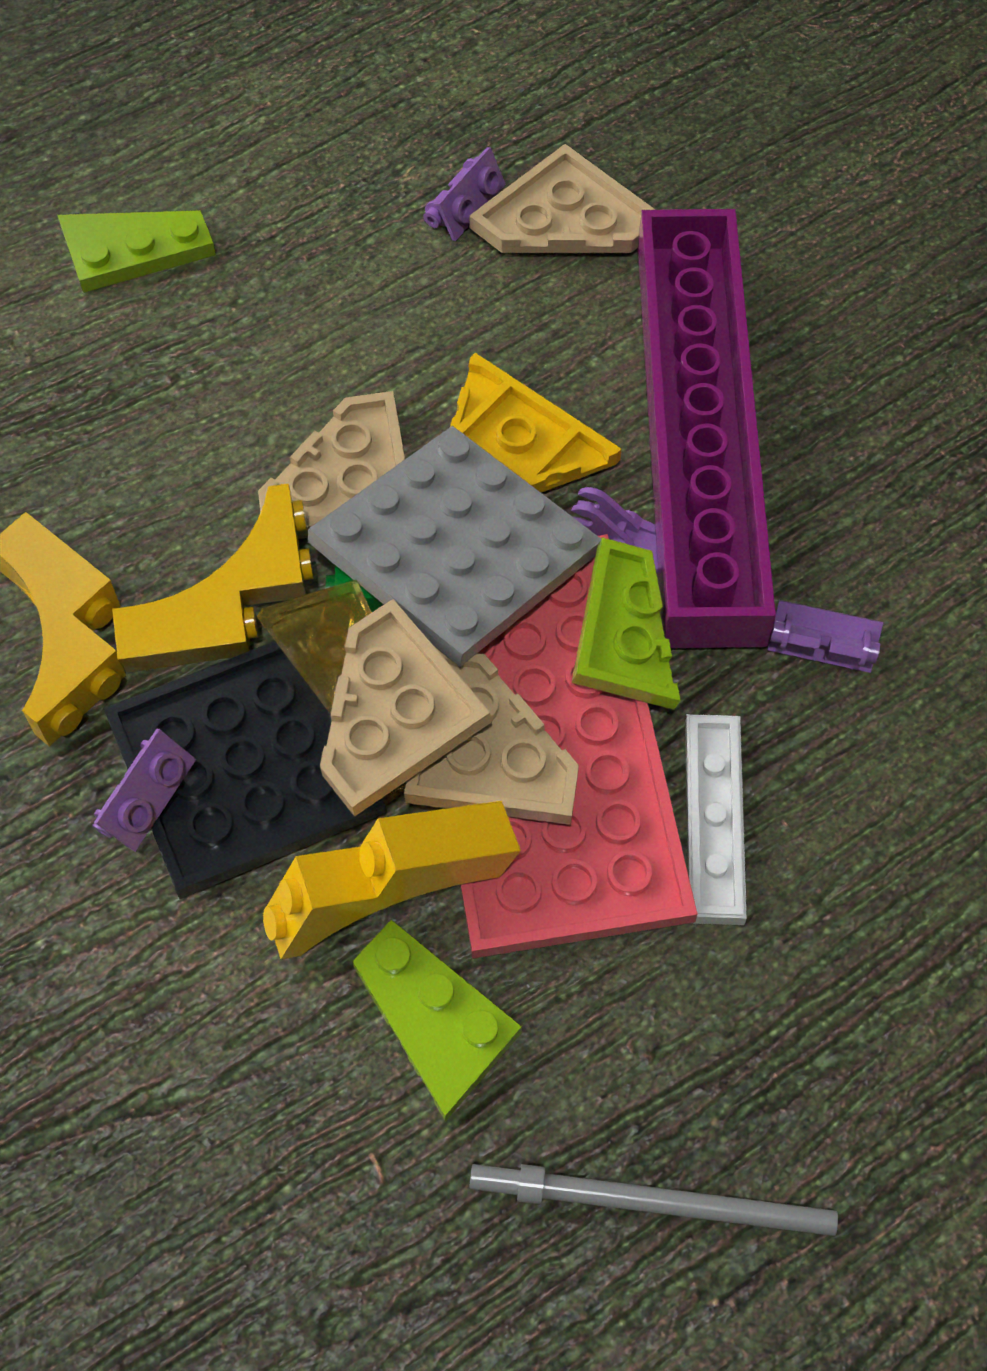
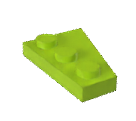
M201 210L57 215L83 293L216 256L214 244Z
M602 537L596 550L571 683L675 710L681 700L678 684L673 683L669 663L672 653L669 639L664 637L660 615L663 605L651 550Z
M390 920L353 960L354 968L388 1026L390 1025L410 1063L418 1076L421 1077L446 1122L521 1035L522 1026L394 921Z

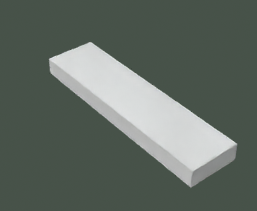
M687 714L685 720L687 872L698 914L696 922L693 924L744 925L747 915L740 716Z

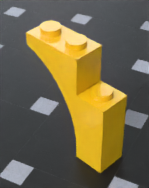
M289 483L268 486L262 510L249 536L229 560L210 576L173 596L150 603L112 609L117 658L127 673L233 658L251 650L249 639L258 637V627L254 606H245L306 597L304 580L314 579L310 550L309 548L299 549L297 534L298 531L307 530L303 501H293Z
M25 512L0 533V572L28 596L39 612L43 637L42 661L38 678L22 712L34 734L50 747L59 737L66 736L74 731L81 722L82 716L99 700L110 697L119 687L121 680L126 676L124 668L118 661L117 651L93 632L95 629L102 628L108 624L113 618L112 609L119 608L121 605L112 582L108 577Z
M502 801L378 818L360 847L295 856L263 913L266 935L270 940H275L280 959L302 956L313 946L340 929L399 902L460 884L501 877L521 851Z

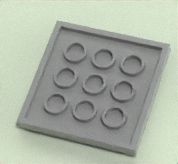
M454 426L449 427L308 529V543L382 604H386L394 599L431 644L459 667L594 558L597 546L601 541L600 537Z

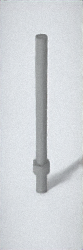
M472 1164L469 1189L518 1195L517 1202L541 1205L543 1198L835 1236L837 1233L838 1213L834 1210L545 1173V1167L521 1164V1170Z

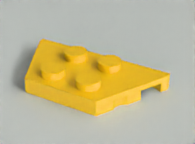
M477 353L470 357L469 372L465 386L461 387L457 401V413L452 418L450 427L454 426L542 493L609 468L620 461L622 448Z

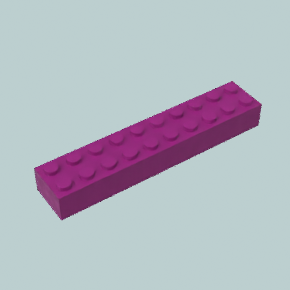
M736 209L641 210L638 261L659 590L663 605L661 621L664 637L669 639L671 648L767 647L776 611Z

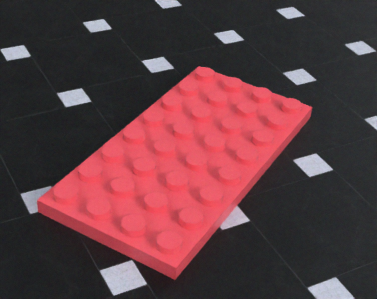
M608 534L598 536L601 539L602 537L609 539ZM595 557L478 652V654H485L495 665L500 678L514 694L518 693L544 723L545 731L560 749H566L578 763L579 770L571 825L508 817L521 849L520 853L501 877L460 884L472 959L696 922L698 914L648 703L571 683Z

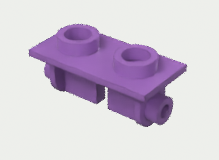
M487 147L479 157L470 158L464 162L461 171L448 184L450 189L448 191L443 190L433 201H429L426 204V213L423 215V218L433 228H437L439 225L446 226L452 241H456L470 226L469 215L495 197L506 185L491 147Z
M779 600L768 651L871 673L873 663L876 664L880 650V643L878 642L883 622Z
M160 729L155 730L149 741L143 740L140 746L142 749L125 773L121 783L117 785L101 810L96 809L94 812V816L97 818L92 827L108 838L113 836L134 852H136L196 761L193 756Z

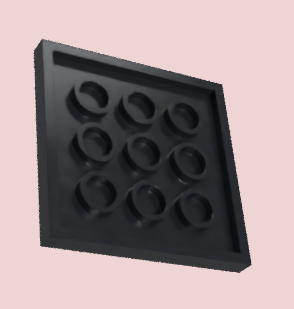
M303 630L104 708L127 769H129L141 751V742L143 740L149 741L156 729H160L196 759L151 827L179 899L386 814L385 804L381 798L357 816H354L322 775L320 763L324 746H327L332 722L330 715L334 695Z

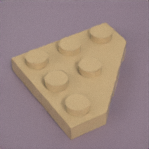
M564 144L469 215L470 229L501 253H631L638 248L641 210L655 209L568 145Z
M393 391L344 398L333 410L334 417L319 433L314 430L290 456L291 463L275 480L270 478L258 490L260 512L265 501L268 486L289 483L293 501L302 500L307 530L298 531V539L308 538V529L404 461L405 456Z
M394 599L348 629L345 643V660L342 674L338 677L330 715L332 722L327 746H324L320 763L323 777L354 816H357L491 723L490 711Z
M437 649L490 711L491 723L407 780L404 792L405 803L453 808L502 801L508 817L571 825L578 779V763L566 749H560L545 731L544 723L518 693L514 694L498 675V669L485 654L477 653L459 667Z

